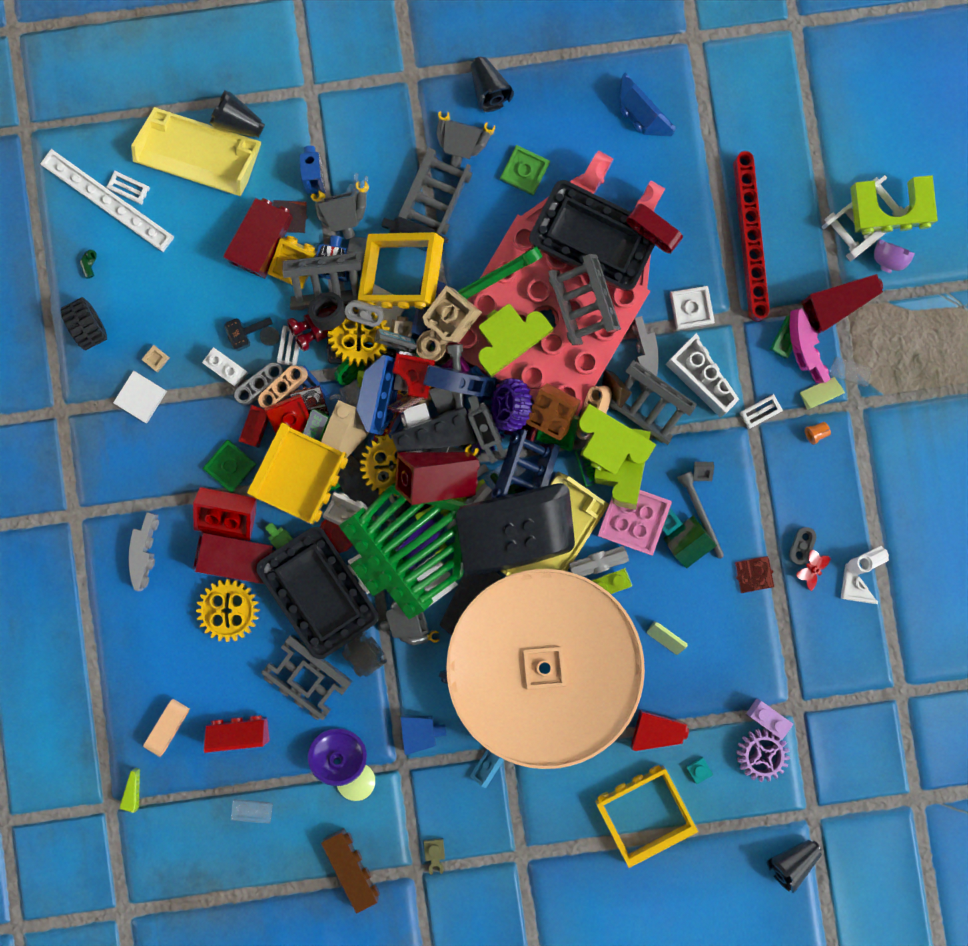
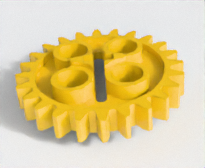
M372 312V316L377 318L376 313ZM346 317L340 326L328 332V337H331L328 339V343L334 344L331 346V351L337 350L336 357L342 355V362L348 359L349 365L356 361L357 367H359L360 362L367 366L368 360L374 364V357L379 359L381 357L380 352L385 354V347H389L374 341L378 328L390 331V327H385L387 320H383L371 330L364 327L365 324L361 323V349L357 351L358 322L351 321ZM351 323L355 327L352 329H348L345 327V325ZM350 341L354 345L352 347H346L344 343ZM370 342L373 344V347L366 348L364 343Z
M385 434L384 440L378 436L379 442L377 443L371 440L373 446H365L368 453H361L366 457L360 460V463L365 465L360 468V471L366 472L362 475V478H369L366 481V485L373 484L371 489L374 491L378 488L379 494L393 483H396L397 465H393V469H390L388 466L374 469L376 465H389V461L397 464V458L394 457L396 448L393 439L389 438L388 434ZM377 453H385L383 461L375 460ZM382 471L388 473L385 480L378 479V474Z
M226 579L225 585L222 580H219L218 586L215 583L211 584L212 590L205 588L207 595H200L203 601L197 602V604L201 606V609L196 610V612L201 613L197 620H203L200 627H207L204 632L205 634L211 631V638L218 635V641H222L223 637H225L226 642H229L231 636L234 641H237L238 635L241 638L245 637L244 631L251 633L249 626H256L253 620L259 619V617L254 614L260 611V609L254 606L259 603V601H253L256 594H249L252 589L251 587L245 590V583L238 586V580H234L233 584H231L230 579ZM227 593L230 594L229 603L227 600ZM217 595L223 600L221 606H217L214 602ZM236 595L242 598L240 606L234 604L233 600ZM228 607L232 609V612L228 614L224 612V608ZM216 615L222 617L223 622L221 625H217L214 622ZM235 615L241 616L242 623L240 625L234 623ZM228 618H229V624H230V627H229V628H227V626H226V623H227Z

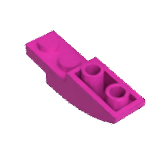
M802 308L790 311V337L797 363L801 371H810L816 383H826L831 380L828 375L829 370L822 363L819 351L814 348V345L819 343L818 334L810 325L807 313Z

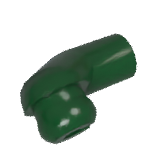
M94 250L86 251L80 260V265L86 279L95 276L92 265L97 258V253Z

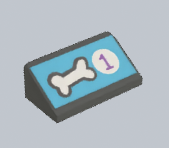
M380 328L376 331L374 340L376 343L411 352L417 347L413 338Z

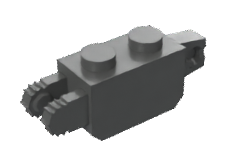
M477 396L469 397L468 400L471 408L468 409V417L481 448L486 451L491 463L495 462V456L490 449L492 446L496 445L502 459L506 458V453L501 444L503 441L488 406L484 402L480 404Z

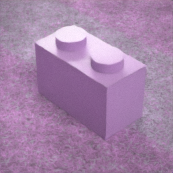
M759 699L755 700L746 715L781 740H783L793 726V723Z

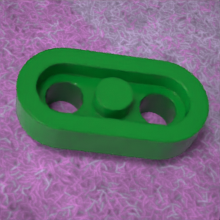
M346 359L336 369L334 378L341 385H348L358 376V371H362L366 366L363 362H360L359 367H357L356 361L349 365V360Z

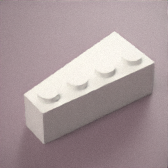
M696 333L665 365L719 417H722L736 404L739 398L726 378H723L719 367L713 362L708 350L702 345Z

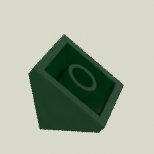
M694 515L683 522V525L670 535H666L663 538L673 555L686 568L717 546Z

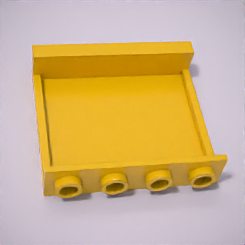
M281 423L247 494L313 525L315 521H319L323 513L320 511L323 503L327 504L331 497L329 493L331 487H335L338 483L340 468L344 469L348 462L347 454L344 451L341 452L298 432L287 424Z

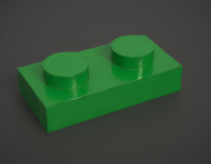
M790 315L786 316L769 349L783 358H789L793 350L790 337Z

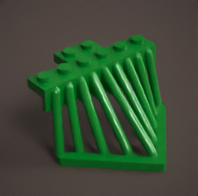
M393 483L367 511L364 507L342 522L339 527L361 555L350 566L372 596L386 589L410 620L424 612L434 602L431 599L463 576L464 568L457 522L409 559L403 561L402 558L456 518L457 510L467 504L452 499L415 504L381 532L379 527L407 501L395 489L396 483ZM392 494L399 495V497L375 521H373L372 515L382 506V504ZM425 504L434 506L390 541L387 540L390 534ZM443 509L451 511L398 551L394 549ZM455 535V542H452L418 568L412 571L409 569ZM454 551V558L423 580H417L420 575ZM453 568V574L437 584L429 591H426L424 589L430 583H432L437 578H439L444 573Z

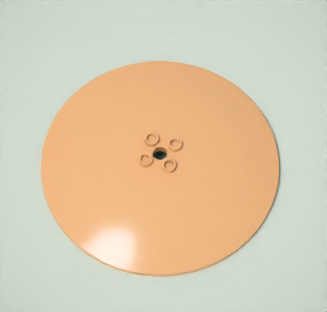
M534 569L522 571L500 579L487 587L468 605L455 626L448 648V688L452 703L464 726L482 746L493 754L514 764L529 768L556 769L584 762L604 751L623 733L630 723L638 707L644 685L645 669L642 645L637 630L625 609L608 591L595 582L562 570ZM541 663H548L550 665L549 673L542 674L539 671Z

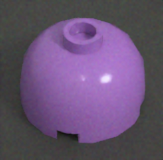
M879 239L874 251V258L881 265L880 269L891 273L892 270H904L915 255L914 252H910L892 243L889 244Z

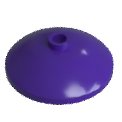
M331 729L321 733L312 742L308 752V764L312 774L320 782L330 786H343L356 780L362 774L367 761V752L362 740L355 733L345 729ZM338 759L341 763L335 764L334 761Z

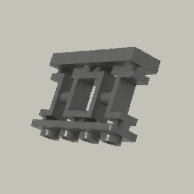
M292 634L281 647L288 655L278 668L270 662L262 671L263 678L272 685L275 683L279 686V691L285 696L290 695L293 697L295 704L299 707H306L310 710L309 714L313 718L324 720L331 711V708L324 704L334 690L343 695L353 681L325 659L314 658L305 644ZM290 646L311 663L304 659L297 667L290 662V658L295 653ZM304 666L319 677L309 691L294 681ZM285 667L293 674L285 683L274 673L279 674ZM320 670L338 682L341 687L334 683L328 691L320 685L326 676ZM314 690L323 696L317 705L318 707L305 698H309Z

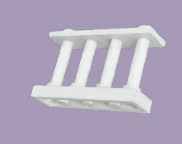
M884 175L881 179H878V177L873 179L876 192L893 211L894 217L904 216L909 209V205L904 209L902 206L899 207L882 187L881 183L887 177ZM852 202L836 215L834 212L824 219L826 223L822 226L824 230L831 224L850 247V253L846 255L850 262L885 234L878 230L872 234L864 235L865 241L861 244L858 241L855 242L837 220L846 213L854 223L853 209L851 208Z

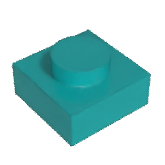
M672 509L669 510L662 529L667 536L683 525Z
M703 757L686 766L696 784L713 776Z

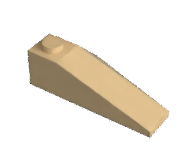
M338 400L321 442L341 452H346L347 458L368 436L369 432L366 431L356 410L357 408Z

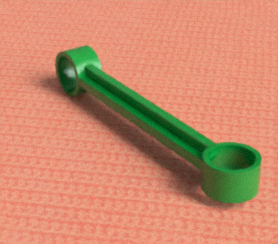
M536 246L457 292L468 299L521 268L534 263L543 256Z

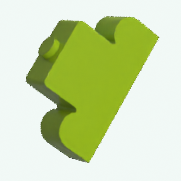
M507 304L498 312L495 309L487 315L488 319L479 325L480 333L491 346L485 347L480 351L479 363L491 378L553 332L554 328L545 316L538 311L529 313L526 322H524L511 304Z
M591 404L586 405L577 422L581 432L592 433L581 451V455L592 462L591 466L599 471L603 468L612 474H616L626 457L633 463H644L657 445Z
M632 429L650 440V431ZM626 457L616 474H612L603 468L601 471L596 469L595 483L614 487L612 490V500L615 505L636 510L645 462L633 463Z

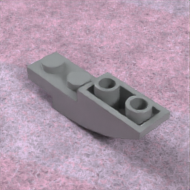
M642 316L634 318L631 330L638 339V342H636L637 351L642 353V356L637 357L635 360L657 376L658 347L655 332L647 334ZM639 381L640 389L643 391L645 388L644 384Z
M146 513L142 529H133L130 540L129 571L134 590L143 591L149 583V577H147L149 570H152L155 564L154 553L147 552L153 544V532L157 530L159 525V515L154 513Z

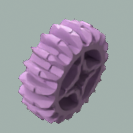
M766 728L762 730V734L759 729H755L756 735L751 731L748 732L750 738L748 739L743 736L742 739L745 741V744L739 743L738 746L742 750L736 751L738 755H742L737 758V761L742 763L739 766L740 769H746L745 775L751 774V779L753 780L758 777L760 782H763L764 776L768 782L771 781V775L777 779V772L784 773L781 767H788L784 760L790 759L789 756L784 755L789 752L788 748H783L787 744L786 741H780L781 739L772 732L768 734ZM769 740L775 745L763 747L759 741ZM754 746L755 752L750 756L751 759H749L750 748ZM760 749L765 752L766 761L761 758ZM777 751V759L775 763L772 764V757L776 754ZM763 763L767 769L757 770L752 765Z

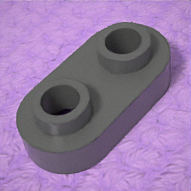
M803 527L796 532L789 552V558L794 564L802 565L808 562L809 552L813 550L816 541V533L813 529ZM804 533L808 535L806 541L802 539ZM798 551L801 552L799 559L796 557V552Z

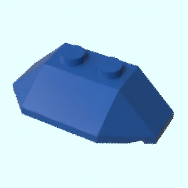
M625 72L622 75L620 84L619 108L625 118L629 117L633 122L634 128L644 135L672 136L676 127Z
M383 355L364 372L356 410L366 431L382 435L384 429L393 418L395 405L388 407L396 402L398 390L394 389L396 374H393L395 358Z

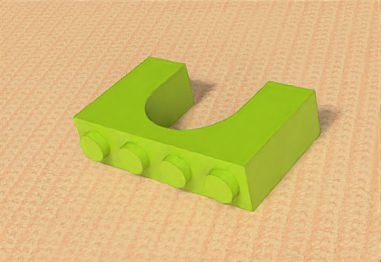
M933 175L913 177L907 182L909 209L901 217L889 216L880 209L877 202L875 181L854 183L850 189L855 233L862 232V235H867L881 230V233L892 232L893 229L908 231L912 227H919V229L931 228V225L938 221Z

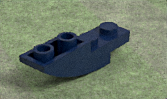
M428 365L423 384L462 394L492 397L497 378Z

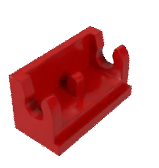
M251 405L238 440L239 442L259 448L269 421L265 409Z

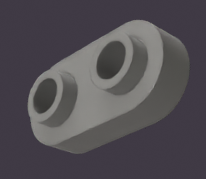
M353 300L345 308V315L348 319L365 325L378 326L384 319V312L380 307L365 302ZM353 307H357L359 312H355ZM372 312H375L378 317H373Z

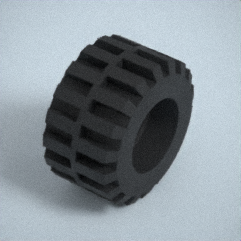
M81 297L60 309L65 326L75 342L83 350L86 351L107 340L106 330L99 316L85 298Z

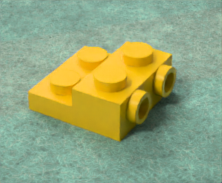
M287 236V238L283 237L279 240L268 274L292 285L290 277H283V261L314 258L317 251H315L313 245L307 243L304 245L297 243V238ZM309 275L299 276L301 289L305 287Z

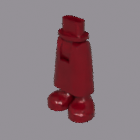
M334 305L321 309L317 317L330 316L336 311L338 306ZM308 314L303 316L305 321L297 322L294 318L287 319L288 327L292 335L296 336L295 340L303 352L309 349V343L315 339L318 343L328 336V332L331 331L320 330L315 327ZM311 329L310 332L299 335L301 332Z

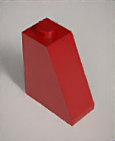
M640 710L630 748L634 751L683 744V740H686L688 737L689 728H687L685 722Z

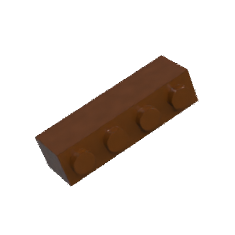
M343 828L324 838L321 844L357 914L377 904L380 892L375 884L372 885L369 879L371 874L367 867H363L361 863L362 856L358 849H354L351 834L349 832L346 833Z

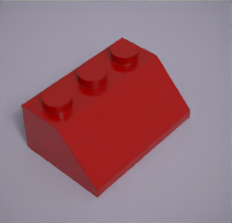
M200 487L193 502L194 530L250 541L256 515L257 498Z
M262 715L250 716L249 720H243L242 717L231 718L230 722H223V719L212 720V724L206 726L204 753L263 747L270 741L268 719L262 718Z

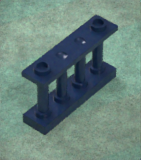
M514 430L510 436L506 458H504L496 486L491 494V499L510 495L507 494L510 483L527 490L548 486L560 446L544 444L542 447L525 439L526 430ZM522 446L540 454L537 465L519 457ZM516 465L534 472L531 483L513 475Z

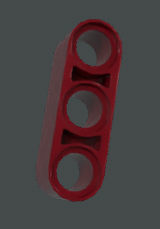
M638 204L626 219L627 223L634 230L665 253L671 254L683 239V235L679 230L644 204Z

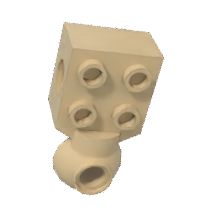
M445 286L423 316L425 325L431 330L423 332L416 342V350L419 357L438 361L443 357L448 342L459 343L482 311L455 289ZM435 342L436 347L431 351L430 344Z

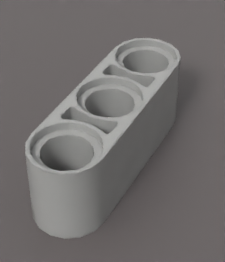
M277 363L268 364L235 390V399L243 405L252 404L284 372V369ZM279 368V375L271 377V370ZM261 379L264 380V386L261 389H257L256 382ZM248 391V399L242 401L240 398L241 393Z

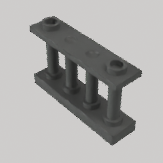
M428 148L399 216L407 220H417L438 229L437 234L446 235L450 227L448 221L465 183H469L473 174L470 172L471 165L467 164L465 170L462 171L439 161L436 157V150ZM436 167L461 178L457 188L431 178L429 175L430 169ZM428 184L453 195L450 204L447 205L423 195V192H421L423 185L426 186ZM422 202L446 212L442 222L415 212V209H413L415 203Z
M360 252L283 261V277L291 278L295 296H291L290 309L304 310L308 308L314 297L321 294L318 274L324 273L330 274L333 290L331 293L339 295L344 304H348L353 300L358 301L359 283L356 270L361 269ZM349 271L352 290L340 291L337 272ZM310 275L314 294L302 295L299 276Z
M594 254L583 256L584 263L582 266L560 274L559 270L548 271L550 275L549 282L555 290L568 331L567 338L572 345H582L581 337L601 329H605L607 332L621 330L598 256ZM583 273L589 275V284L566 292L564 281ZM591 291L594 292L596 297L595 303L572 311L569 300ZM596 310L601 312L602 319L600 322L578 329L576 318Z
M633 360L625 371L629 377L624 384L630 389L635 381H640L644 384L645 388L632 406L625 403L622 408H619L611 398L609 407L613 410H618L645 430L650 431L657 441L668 445L673 437L669 433L683 414L690 416L697 404ZM655 392L660 395L661 399L648 417H645L638 412V409L649 394ZM667 403H671L676 406L677 410L666 425L661 428L653 421Z

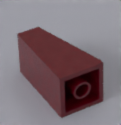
M255 198L223 258L232 265L266 279L279 240L285 237L293 216L289 213L290 210L283 206L277 208L272 206L273 203L265 198H262V200Z
M875 274L810 294L801 301L803 309L809 317L810 325L816 330L818 335L883 293V282Z
M470 452L397 453L395 489L411 505L474 496L478 486L479 460Z
M200 532L193 570L204 574L264 584L257 573V564L275 550H272L273 546Z

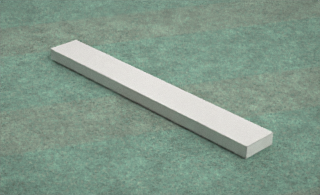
M51 149L40 163L47 170L162 252L166 250L174 239L173 235Z

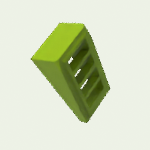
M139 768L130 771L120 803V809L135 813L139 807Z

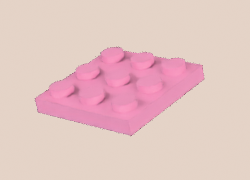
M640 490L637 507L634 510L615 505L611 498L598 536L653 556L672 501Z

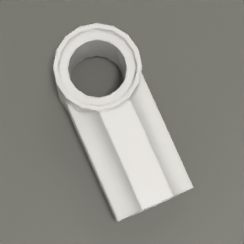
M879 546L859 557L851 559L848 563V569L854 575L869 572L873 568L889 561V554L886 549Z

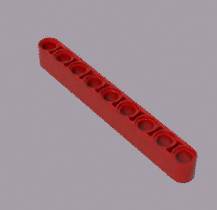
M743 151L738 154L733 167L748 313L753 321L759 322L768 316L770 308L754 157L750 152ZM745 159L748 165H742L739 160ZM741 178H748L750 184H744ZM743 196H749L752 202H745ZM746 214H750L753 217L752 222L747 221ZM747 233L754 234L755 240H750ZM749 252H755L757 259H752ZM751 270H756L759 273V278H754L751 275ZM753 289L760 290L761 297H756L753 294ZM756 307L763 310L762 316L755 313Z

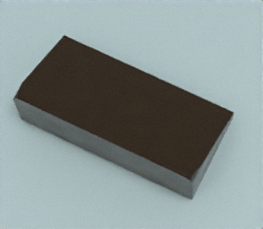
M607 369L604 370L602 386H607L611 389L612 400L619 408H622L632 392L614 372Z

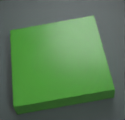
M516 145L500 180L534 196L550 161Z

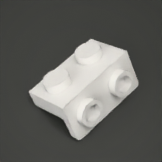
M334 492L332 500L323 514V518L340 525L364 507L367 511L368 507L361 501L355 502L349 499L344 493L338 494Z

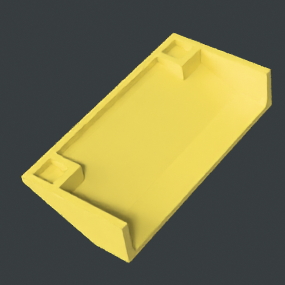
M154 107L132 143L131 148L133 162L241 196L249 181L261 141L215 128L211 125Z
M558 471L550 485L563 483L569 488L575 538L574 548L568 553L507 570L504 569L501 572L507 576L534 569H554L567 572L570 568L569 563L575 560L609 504L571 477Z

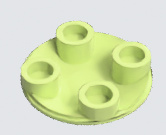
M365 765L362 774L356 780L347 785L337 786L341 795L348 800H363L374 789L375 775L371 768Z

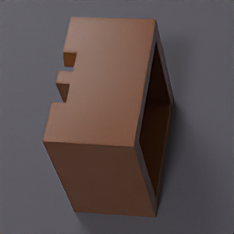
M546 383L539 389L536 401L532 406V412L529 413V419L526 420V423L561 440L567 434L581 400Z

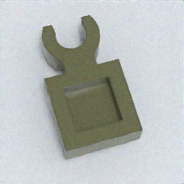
M444 839L424 840L425 861H431L429 865L430 875L433 874L434 866H438L440 874H442L444 866L440 860L445 859Z

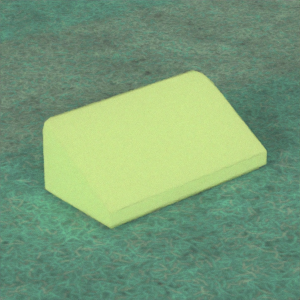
M833 377L826 383H820L800 392V395L807 410L845 392L836 378Z
M656 621L647 630L648 635L676 655L688 646L686 642Z

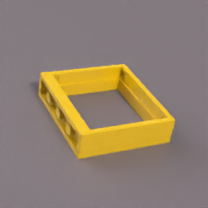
M435 232L368 234L358 301L381 306L386 309H392L393 306H398L402 309H409V306H415L418 309L430 307L436 297L444 239ZM428 247L421 295H372L380 248Z
M657 765L652 767L649 773L644 776L639 774L633 777L632 782L616 786L614 788L615 791L609 794L608 792L602 793L595 801L629 868L698 832L664 766L660 767ZM662 775L687 824L628 854L604 805Z

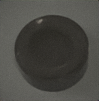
M265 327L260 332V340L266 346H274L279 342L280 335L274 327Z

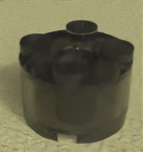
M364 631L347 643L342 652L343 657L354 665L353 669L359 677L363 675L366 677L370 676L387 662V659L383 660L382 658L384 652L379 644L372 637L368 639L365 636L368 633Z

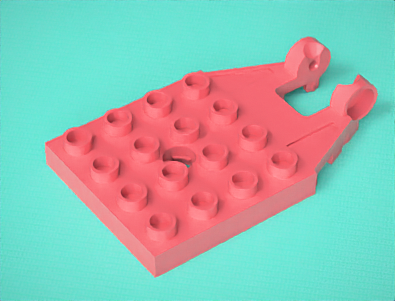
M598 150L586 172L570 182L595 194L597 188L604 183V178L612 164L613 158ZM650 181L641 199L636 204H644L654 212V208L664 193L665 188ZM548 197L522 216L519 214L516 216L481 277L534 248L529 241V236ZM539 250L543 256L542 258L467 299L482 313L459 343L448 342L447 345L463 344V352L461 354L467 364L471 367L477 365L483 374L489 376L479 363L480 351L485 347H491L479 331V325L488 319L487 315L495 309L498 312L507 304H511L521 319L526 322L528 314L533 311L552 310L555 324L557 325L553 332L493 377L497 378L499 383L509 378L523 381V383L527 384V388L530 389L529 395L532 396L531 402L533 403L536 401L539 389L548 383L581 400L575 414L578 416L589 389L598 382L650 293V290L647 289L650 257L636 286L632 290L624 291L607 284L621 330L607 332L605 329H601L581 337L582 345H572L567 338L568 331L555 290L549 282L550 275L548 271L559 270L560 274H563L575 268ZM583 273L564 281L566 292L589 284L590 278L589 275ZM591 291L569 300L572 311L595 303L596 297L594 292ZM599 310L576 318L578 329L600 322L602 315Z

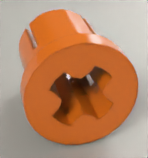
M821 422L813 427H806L805 435L808 441L815 445L819 440L830 436L831 431L828 430L830 428L826 422Z

